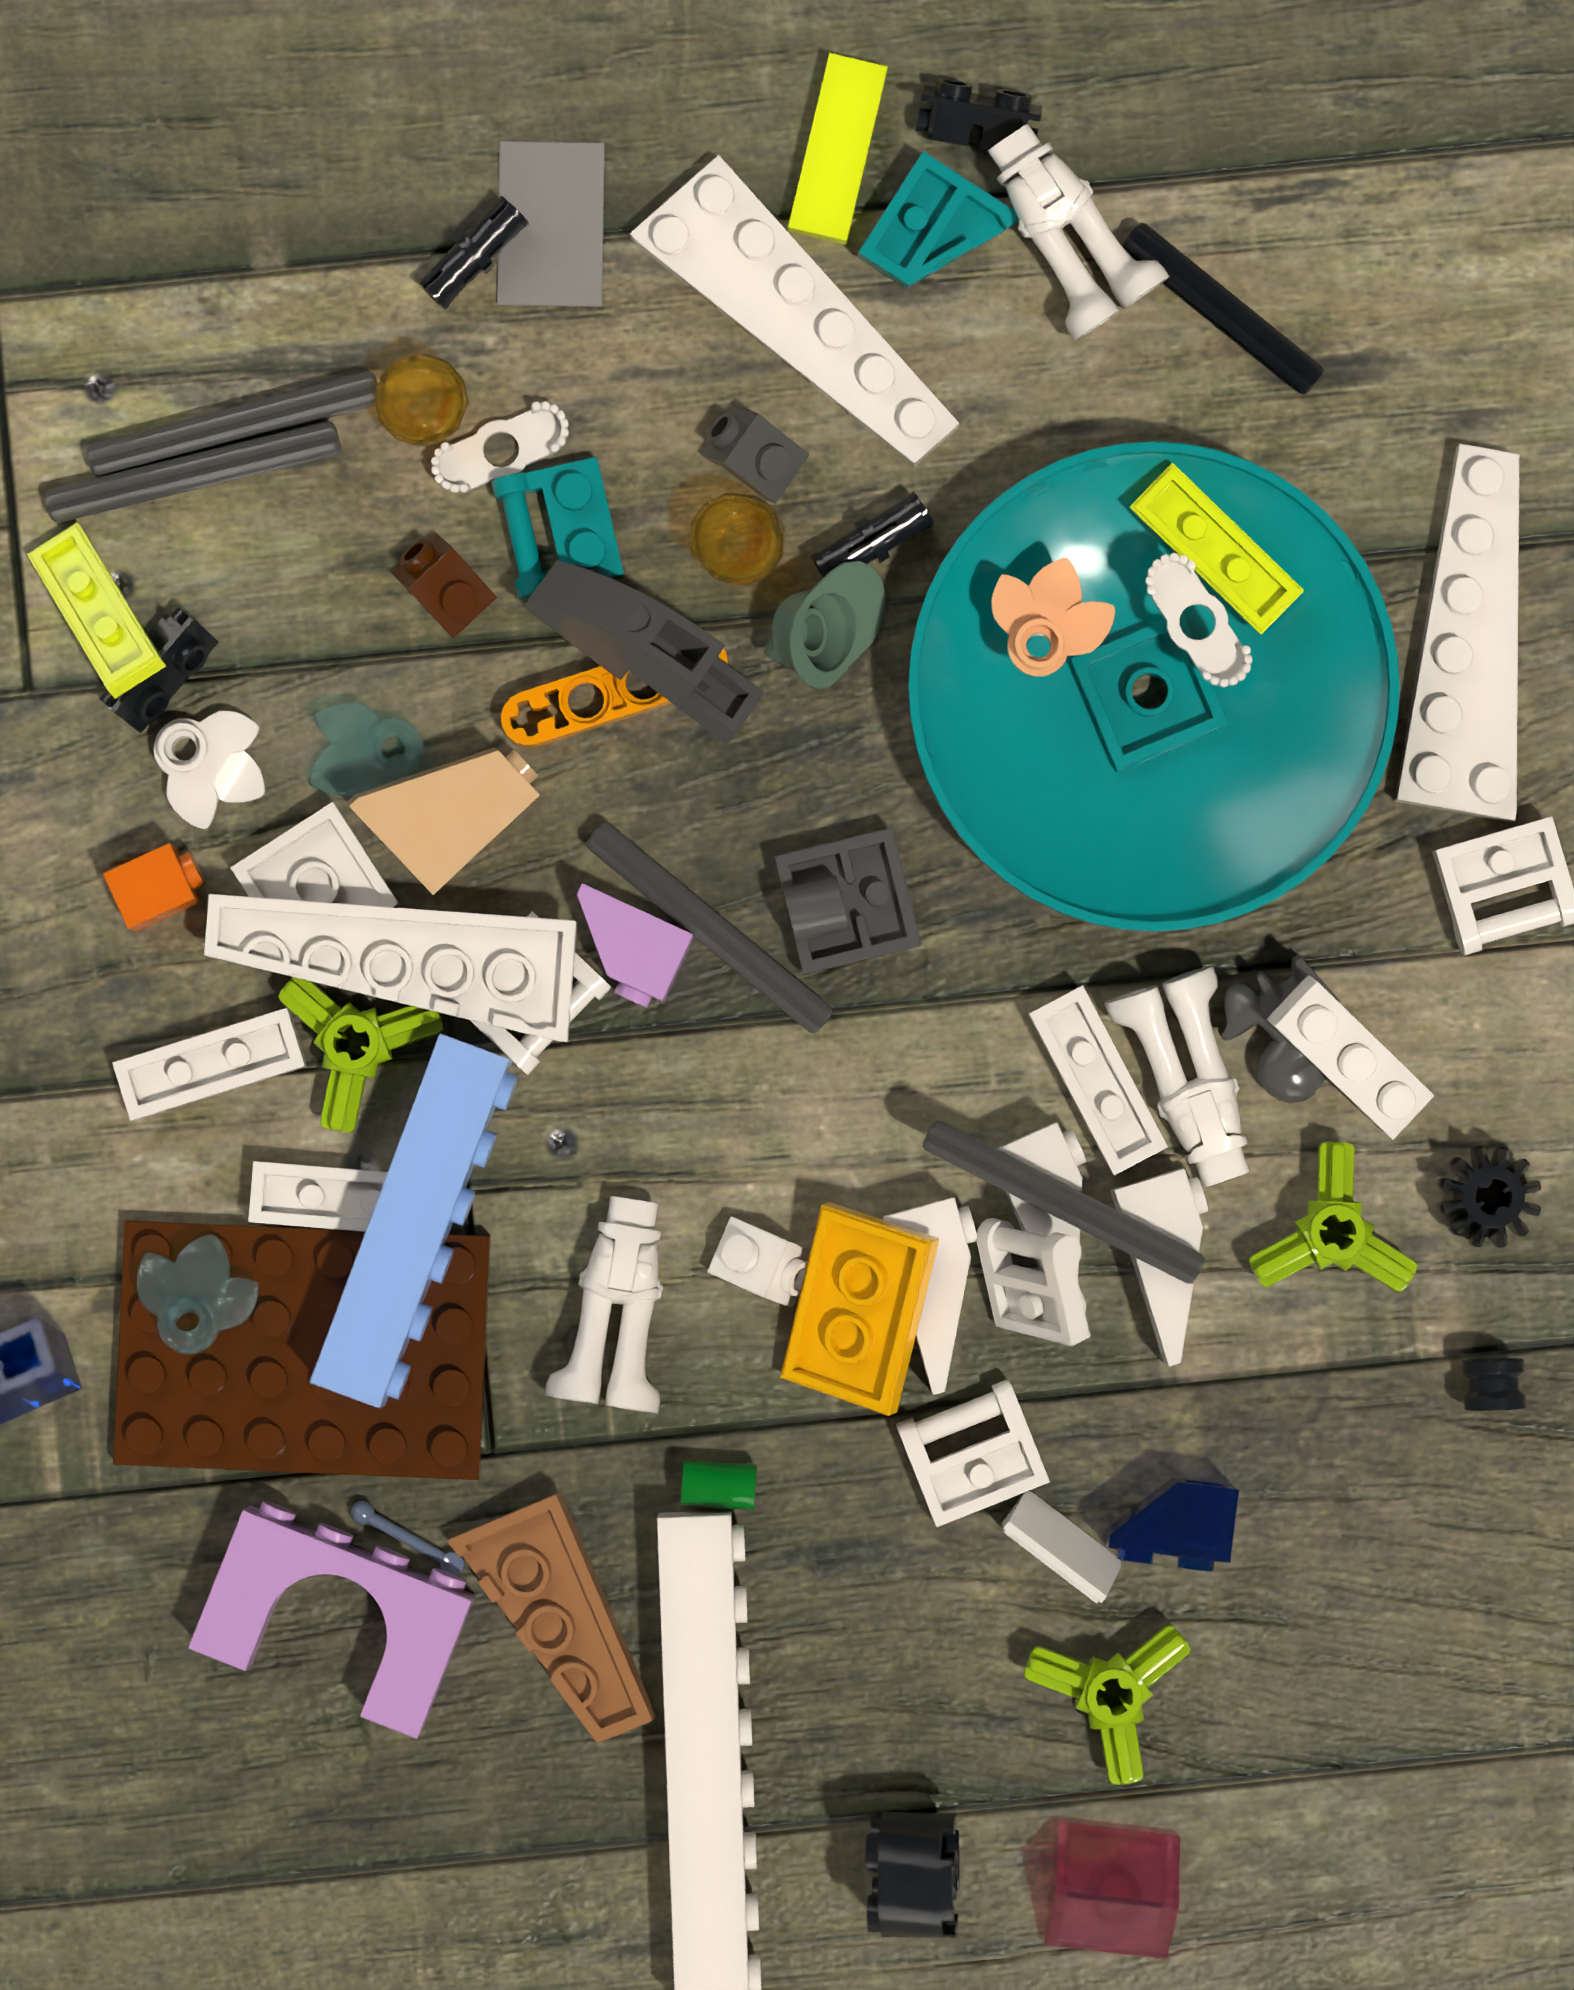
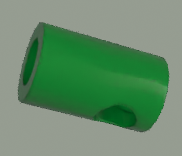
M684 1460L681 1506L754 1510L757 1465Z

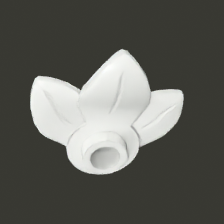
M218 711L201 722L188 718L170 721L158 732L154 742V756L160 768L168 774L167 799L172 808L191 825L205 830L208 829L215 817L219 800L227 803H245L264 796L266 789L261 769L254 759L245 752L253 743L260 730V727L248 717L238 712ZM189 738L195 742L196 752L189 760H179L175 755V746L180 740Z

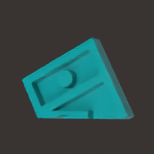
M923 151L861 247L857 257L908 289L1015 225L1018 217L1013 209Z

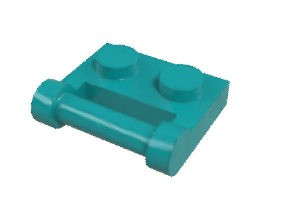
M597 457L527 473L509 474L491 481L495 499L502 500L519 574V578L514 581L518 599H529L547 574L543 573L525 496L542 491L559 561L591 570L612 579L625 577Z

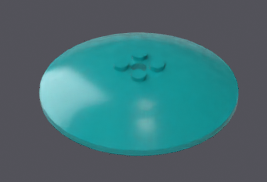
M1154 441L1122 443L1091 449L1061 459L1030 474L1006 490L986 507L959 536L941 563L927 591L916 624L910 654L908 681L910 721L916 751L926 780L940 809L958 836L978 859L1004 882L1031 900L1060 914L1089 924L1119 930L1145 932L1188 930L1218 924L1247 914L1278 899L1305 881L1329 860L1350 836L1368 809L1382 780L1393 746L1398 720L1400 692L1398 653L1392 624L1381 592L1358 550L1328 513L1304 492L1277 474L1246 459L1216 449L1184 443ZM1172 462L1304 589V592L1260 636L1195 572L1208 594L1215 596L1224 605L1228 615V624L1243 646H1249L1251 649L1249 654L1253 659L1249 664L1251 670L1246 673V677L1242 681H1238L1234 686H1214L1202 678L1187 652L1180 649L1171 640L1167 631V621L1151 596L1147 593L1148 586L1145 580L1148 577V569L1152 567L1156 559L1160 560L1162 555L1167 554L1170 556L1175 552L1129 507ZM1063 557L1069 558L1080 581L1082 591L1081 603L1096 601L1114 605L1115 616L1113 624L1103 642L1093 652L1067 656L1064 664L1050 675L1043 677L1026 675L1019 671L1010 660L1007 649L1009 635L994 620L991 605L993 591L1000 576L1003 574L1013 576L1029 586L1033 577L1042 568ZM1192 605L1182 612L1179 625L1182 632L1188 638L1202 640L1212 634L1215 627V619L1208 608L1202 605ZM1033 636L1026 643L1028 652L1034 657H1043L1049 653V643L1042 636ZM1153 676L1163 683L1166 690V698L1160 707L1145 709L1134 701L1132 686L1138 678Z

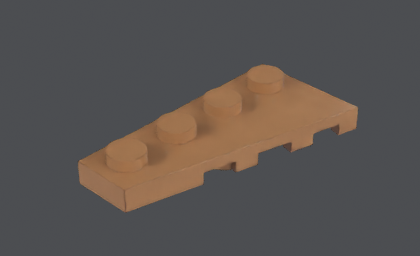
M561 1491L446 1540L459 1558L463 1557L480 1580L477 1583L492 1603L497 1602L517 1629L515 1634L529 1652L533 1651L551 1675L550 1681L596 1743L644 1725L656 1718L657 1715Z

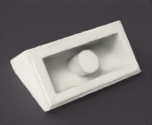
M1032 1491L1024 1492L1000 1524L1002 1525L1001 1529L1003 1532L1096 1604L1098 1602L1102 1603L1120 1571V1559Z

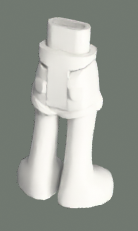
M1026 124L997 143L988 152L1002 172L997 177V180L1002 186L1006 187L1012 206L1019 219L1018 230L1024 238H1031L1052 267L1066 293L1070 309L1064 322L1067 331L1073 340L1076 341L1115 316L1119 310L1112 299L1098 286L1062 231L1065 225L1071 223L1107 279L1113 295L1123 309L1169 278V275L1157 260L1137 261L1127 253L1110 231L1091 198L1093 190L1089 182L1079 179L1059 157L1051 154L1053 147L1050 142L1042 146L1029 124Z
M1213 965L1195 969L1162 982L1165 995L1182 1029L1198 1077L1193 1080L1187 1081L1157 986L1141 988L1104 1003L1111 1020L1115 1024L1133 1029L1141 1041L1150 1062L1161 1099L1157 1104L1159 1116L1169 1122L1185 1151L1191 1152L1185 1156L1187 1163L1196 1164L1203 1187L1212 1186L1249 1172L1241 1148L1248 1144V1141L1244 1135H1239L1241 1134V1123L1236 1096L1240 1088L1237 1080L1229 1077L1210 1021L1208 1004L1218 988L1217 976Z
M610 1196L607 1221L599 1222L598 1230L603 1234L598 1236L588 1267L579 1274V1286L583 1289V1297L575 1346L568 1365L550 1374L544 1396L592 1404L599 1403L602 1363L612 1304L623 1305L613 1369L607 1386L604 1405L641 1412L659 1413V1391L647 1380L645 1372V1356L654 1302L661 1298L663 1286L658 1279L657 1243L654 1242L660 1240L661 1232L654 1230L658 1210L657 1203Z

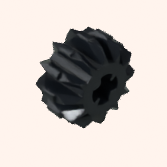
M1474 1146L1470 1152L1473 1168L1462 1158L1453 1157L1449 1164L1452 1170L1460 1177L1459 1180L1439 1178L1437 1186L1442 1190L1453 1191L1454 1200L1438 1203L1437 1210L1439 1213L1458 1211L1459 1215L1448 1227L1449 1232L1453 1235L1464 1232L1471 1225L1469 1245L1481 1247L1489 1231L1490 1239L1495 1247H1506L1508 1237L1505 1226L1517 1236L1524 1237L1529 1230L1527 1225L1518 1217L1519 1214L1523 1213L1534 1216L1540 1214L1541 1207L1535 1203L1524 1202V1194L1539 1191L1541 1184L1538 1180L1520 1182L1519 1178L1527 1172L1530 1166L1526 1159H1519L1507 1168L1509 1160L1508 1148L1503 1146L1496 1147L1489 1163L1487 1152L1483 1146ZM1492 1181H1494L1498 1186L1493 1191L1502 1193L1501 1203L1499 1206H1489L1486 1212H1483L1480 1207L1485 1203L1483 1201H1476V1191L1479 1187L1488 1188Z

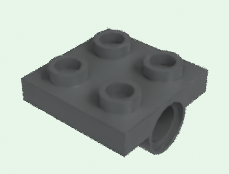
M893 827L774 856L803 975L922 946Z

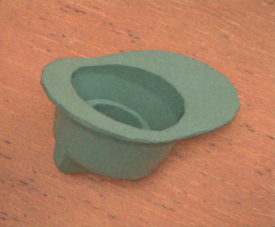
M861 561L843 562L831 570L811 590L788 596L779 604L774 614L771 628L772 638L764 650L766 655L770 659L780 661L784 666L795 671L802 681L810 687L822 689L833 685L845 670L871 645L881 629L886 609V593L881 577L872 566Z

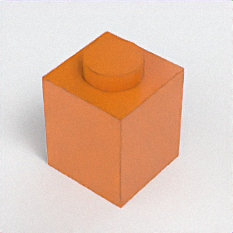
M171 843L103 873L127 928L135 932L141 931L203 902L197 888L204 885L205 880L193 854L188 851L181 855L179 848Z

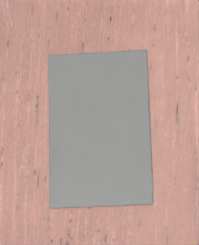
M500 141L499 198L501 196L506 198L527 219L529 224L498 254L497 305L602 307L605 143Z

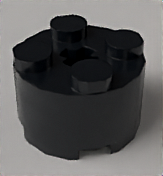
M883 1812L881 1817L871 1818V1834H867L866 1870L867 1872H878V1877L873 1876L872 1895H868L867 1899L868 1932L881 1933L882 1937H957L959 1915L954 1914V1900H957V1890H960L959 1830H955L957 1813Z

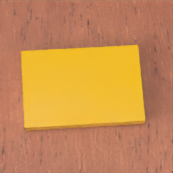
M832 1202L821 1204L780 1378L888 1416L897 1413L940 1238Z

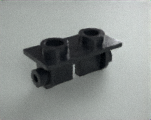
M937 79L936 87L924 85L921 100L933 102L932 109L920 107L916 132L927 133L926 140L968 146L972 124L984 126L980 149L990 150L997 143L1026 125L1028 120L1040 122L1042 106L1031 104L1032 96L1027 93L998 89L996 90V96L990 97L973 94V85L953 79ZM1031 127V129L1033 130V132H1034L1035 135L1037 136V135H1038V128H1032V127Z
M179 607L170 616L164 612L160 620L147 634L166 667L116 699L109 693L105 685H102L106 691L99 699L139 733H142L151 721H154L163 714L169 700L190 675L203 667L208 654L219 643L218 640Z

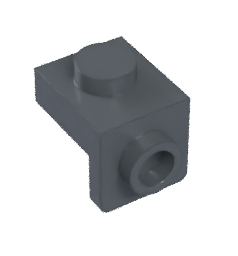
M738 406L731 407L728 412L723 413L714 421L707 434L708 442L701 451V455L709 462L723 466L764 500L774 504L780 499L810 455L759 413Z

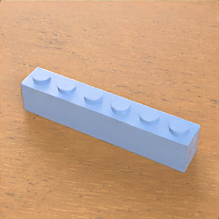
M439 1034L310 1383L377 1408L384 1407L388 1397L400 1398L411 1369L410 1364L402 1362L410 1338L421 1341L433 1307L423 1304L431 1281L442 1284L454 1253V1249L445 1246L453 1223L461 1226L464 1225L476 1191L466 1188L474 1165L485 1168L497 1137V1133L488 1131L495 1108L506 1111L518 1081L517 1075L509 1073L513 1063L510 1059Z

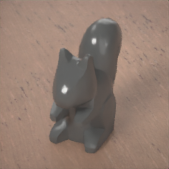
M1299 954L1293 957L1291 961L1293 973L1283 982L1277 984L1265 973L1259 971L1256 973V979L1261 990L1259 994L1243 983H1234L1228 987L1224 996L1226 1026L1222 1032V1039L1224 1041L1232 1040L1259 1024L1273 1039L1259 1056L1256 1068L1259 1083L1268 1094L1286 1103L1303 1102L1314 1096L1315 1091L1325 1081V1076L1266 1019L1308 975L1318 981L1339 1003L1341 1002Z

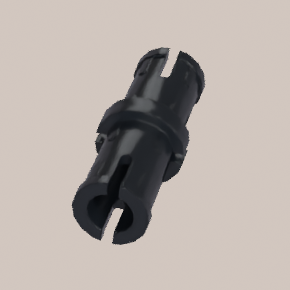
M501 196L466 234L460 231L452 239L455 245L417 283L436 303L446 310L459 293L481 272L487 274L495 266L491 261L529 222L506 198Z
M912 492L907 498L873 519L868 520L866 517H863L854 523L855 530L820 552H815L811 555V559L822 578L843 562L861 561L869 564L876 560L880 564L890 558L888 551L926 527H931L933 521L915 492ZM892 526L895 527V528L891 529L890 531H888L887 533L883 534L882 536H879V537H877L876 539H874L876 536H878V535L881 534L882 532L886 531V530L889 529L890 527H892ZM867 542H869V544H867L866 546H864V547H862L861 549L857 550V551L854 552L853 554H849L850 552H852V551L855 550L856 548H858V547H860L861 545L866 544Z

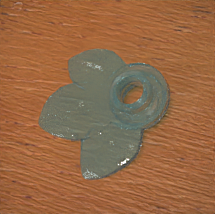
M345 703L325 708L315 716V720L321 732L333 744L327 747L317 759L312 768L308 783L322 792L346 796L405 778V776L411 774L418 767L422 760L424 752L422 737L418 730L409 722L398 718L381 720L369 707L363 704ZM388 737H397L404 743L405 752L400 759L392 760L384 755L382 745Z
M213 1234L205 1235L191 1242L178 1255L175 1263L160 1255L146 1253L139 1264L137 1273V1291L141 1303L158 1317L157 1326L163 1342L171 1350L181 1354H196L207 1349L215 1341L220 1330L239 1326L246 1321L253 1312L257 1302L259 1284L250 1279L230 1278L227 1252L220 1240ZM185 1313H194L199 1316L197 1327L191 1331H182L177 1327L179 1317Z

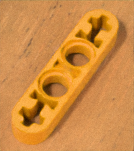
M723 648L718 657L728 664L727 653ZM602 666L519 692L510 697L503 706L501 723L507 737L517 746L535 748L672 703L659 693L650 699L642 700L635 698L629 693L626 686V680L630 671L620 681ZM580 685H593L601 690L603 694V707L597 715L591 718L578 717L569 707L570 694ZM559 692V707L569 723L568 726L556 729L557 722L555 716L537 723L539 733L534 736H528L523 728L513 729L512 721L520 717V706L530 704L534 712L550 709L552 706L546 696Z

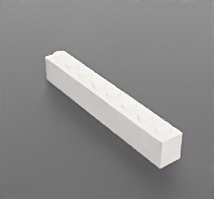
M732 1510L659 1513L657 1526L674 1990H761L760 1955H748L747 1931H759L758 1893L746 1894L745 1869H757L756 1831L744 1832L743 1808L755 1807L753 1770H741L740 1747L752 1746L751 1708L739 1709L738 1685L750 1684L749 1647H737L736 1623H748L746 1586H734V1562L745 1561L744 1524L732 1525Z

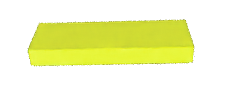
M829 53L788 225V232L847 245L888 66Z
M1173 462L1129 507L1179 557L1185 555L1188 561H1194V571L1260 636L1304 592L1302 587Z
M78 522L27 554L84 652L114 699L166 667V664L102 558Z

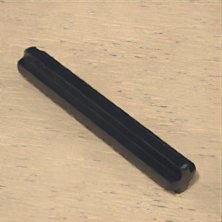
M1146 223L1137 225L1125 239L1123 248L1133 259L1137 261L1157 260L1169 275V278L1163 282L1167 287L1299 394L1309 392L1320 379L1324 370L1318 362Z

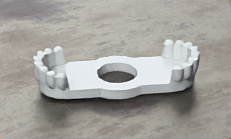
M534 402L530 411L509 420L500 419L488 422L475 435L453 445L443 442L441 449H436L434 452L435 457L431 459L433 465L431 471L435 475L436 482L441 484L443 489L450 490L452 493H466L498 477L522 473L528 465L557 453L565 445L566 438L569 436L567 429L569 427L568 420L565 419L564 412L559 410L557 405L553 404L550 406L548 402H543L542 404ZM494 434H509L518 443V456L509 466H493L484 456L485 443Z
M1172 553L1170 556L1167 554L1162 555L1160 560L1156 559L1152 567L1148 569V577L1145 583L1148 586L1147 593L1151 596L1167 621V631L1171 640L1180 649L1187 652L1202 678L1210 682L1211 685L1220 687L1236 685L1251 670L1249 664L1253 659L1249 655L1251 652L1250 647L1247 645L1243 646L1228 624V615L1224 605L1215 596L1208 594L1195 574V562L1192 560L1188 561L1185 555L1179 557L1177 553ZM1202 605L1212 612L1215 619V627L1209 637L1202 640H1193L1182 632L1179 625L1180 616L1187 607Z

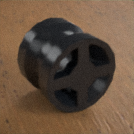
M1523 1358L1462 1360V1371L1469 1378L1470 1390L1464 1396V1410L1497 1411L1526 1408V1397L1519 1390L1518 1377L1524 1372Z

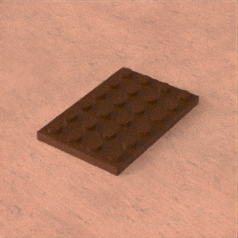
M125 1221L113 1465L479 1480L481 1476L491 1236L448 1235L445 1246L454 1249V1253L442 1284L431 1281L423 1304L429 1305L433 1309L421 1341L410 1338L402 1362L410 1364L411 1369L399 1399L388 1397L386 1405L377 1408L310 1383L366 1232L322 1228Z

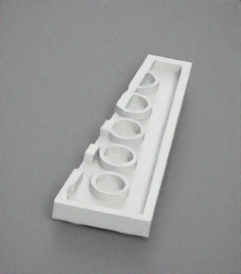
M719 155L630 233V239L640 249L685 285L691 286L716 306L720 313L734 324L737 323L761 342L765 349L779 360L782 359L806 378L810 385L830 401L837 403L846 410L850 417L911 466L915 467L959 428L960 423Z
M1459 444L1456 447L1395 791V802L1506 822L1515 821L1517 813L1519 454L1466 444Z
M209 894L205 956L558 1042H568L577 921Z

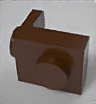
M437 533L432 534L428 539L423 538L410 545L402 554L400 565L392 573L452 638H455L497 598L454 548Z

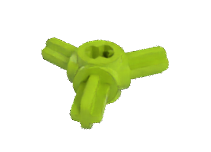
M292 977L284 985L278 995L279 1001L318 1035L313 1043L324 1052L322 1068L330 1069L320 1118L321 1126L328 1130L352 1133L356 1129L366 1077H376L378 1064L392 1059V1049L440 1034L443 1031V1022L439 1012L409 1005L379 1015L375 1007L360 1012L350 1002L342 1008L314 982ZM350 1027H353L356 1033L368 1034L369 1048L362 1046L361 1049L366 1053L357 1060L353 1053L341 1052L340 1039H348L343 1033Z
M1347 1142L1320 1143L1318 1147L1317 1200H1307V1215L1294 1222L1296 1232L1252 1254L1249 1258L1250 1267L1263 1287H1270L1313 1263L1319 1270L1335 1264L1344 1271H1347L1354 1265L1395 1292H1402L1413 1279L1417 1270V1263L1374 1236L1372 1232L1375 1225L1362 1217L1363 1202H1353L1355 1159L1353 1144ZM1328 1217L1333 1221H1345L1347 1224L1348 1234H1340V1236L1346 1239L1340 1247L1334 1242H1322L1320 1230H1327V1227L1323 1226L1322 1223Z
M1171 1624L1164 1626L1125 1659L1118 1652L1108 1661L1092 1656L1089 1663L1086 1664L1045 1647L1035 1646L1027 1659L1024 1677L1030 1682L1075 1698L1074 1708L1088 1713L1090 1728L1100 1729L1108 1781L1115 1785H1126L1142 1780L1144 1775L1136 1723L1144 1721L1142 1705L1154 1696L1148 1687L1184 1659L1191 1649L1187 1641ZM1110 1679H1116L1121 1688L1128 1689L1126 1697L1119 1695L1122 1703L1115 1707H1109L1104 1698L1097 1697L1098 1689L1106 1691L1103 1683Z

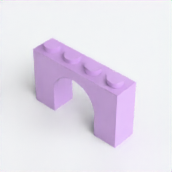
M262 1501L260 1508L251 1505L242 1511L188 1649L246 1671L254 1662L279 1598L290 1585L303 1578L321 1574L348 1578L364 1587L374 1597L383 1613L387 1630L385 1653L360 1717L417 1739L423 1730L476 1594L464 1590L467 1581L455 1574L437 1568L432 1569L430 1576L408 1568L409 1557L386 1547L376 1546L374 1552L370 1553L350 1544L353 1535L339 1528L319 1523L315 1531L294 1523L297 1515L294 1511L272 1502Z

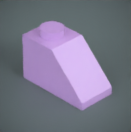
M582 883L577 896L606 975L610 979L619 982L614 993L645 1008L648 1007L651 998L664 1003L692 944L694 935Z

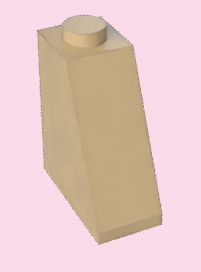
M494 747L357 793L347 804L429 892L434 895L537 799L540 794L531 786V783L538 775L514 749L504 757Z

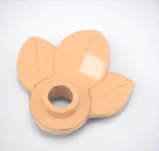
M1063 557L1042 568L1033 577L1029 586L1013 576L1003 574L1000 576L993 591L991 605L994 620L1009 635L1007 649L1010 660L1019 671L1026 675L1034 677L1050 675L1064 664L1067 656L1093 652L1103 642L1113 624L1115 616L1114 605L1096 601L1081 603L1082 591L1080 581L1069 558ZM1033 636L1044 637L1049 643V653L1043 657L1032 656L1026 647L1027 640Z

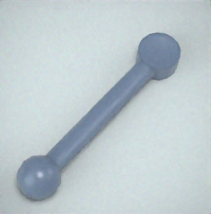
M358 1501L352 1506L350 1513L355 1523L360 1525L369 1523L440 1563L441 1570L455 1575H459L463 1571L465 1565L464 1558H459L454 1551L445 1553L374 1513L373 1506L367 1501Z

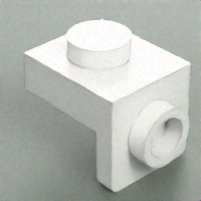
M731 1216L707 1272L761 1297L793 1307L801 1292L810 1249Z

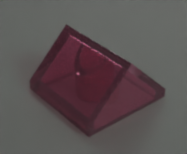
M1058 1821L1045 1945L1167 1959L1179 1911L1180 1836Z

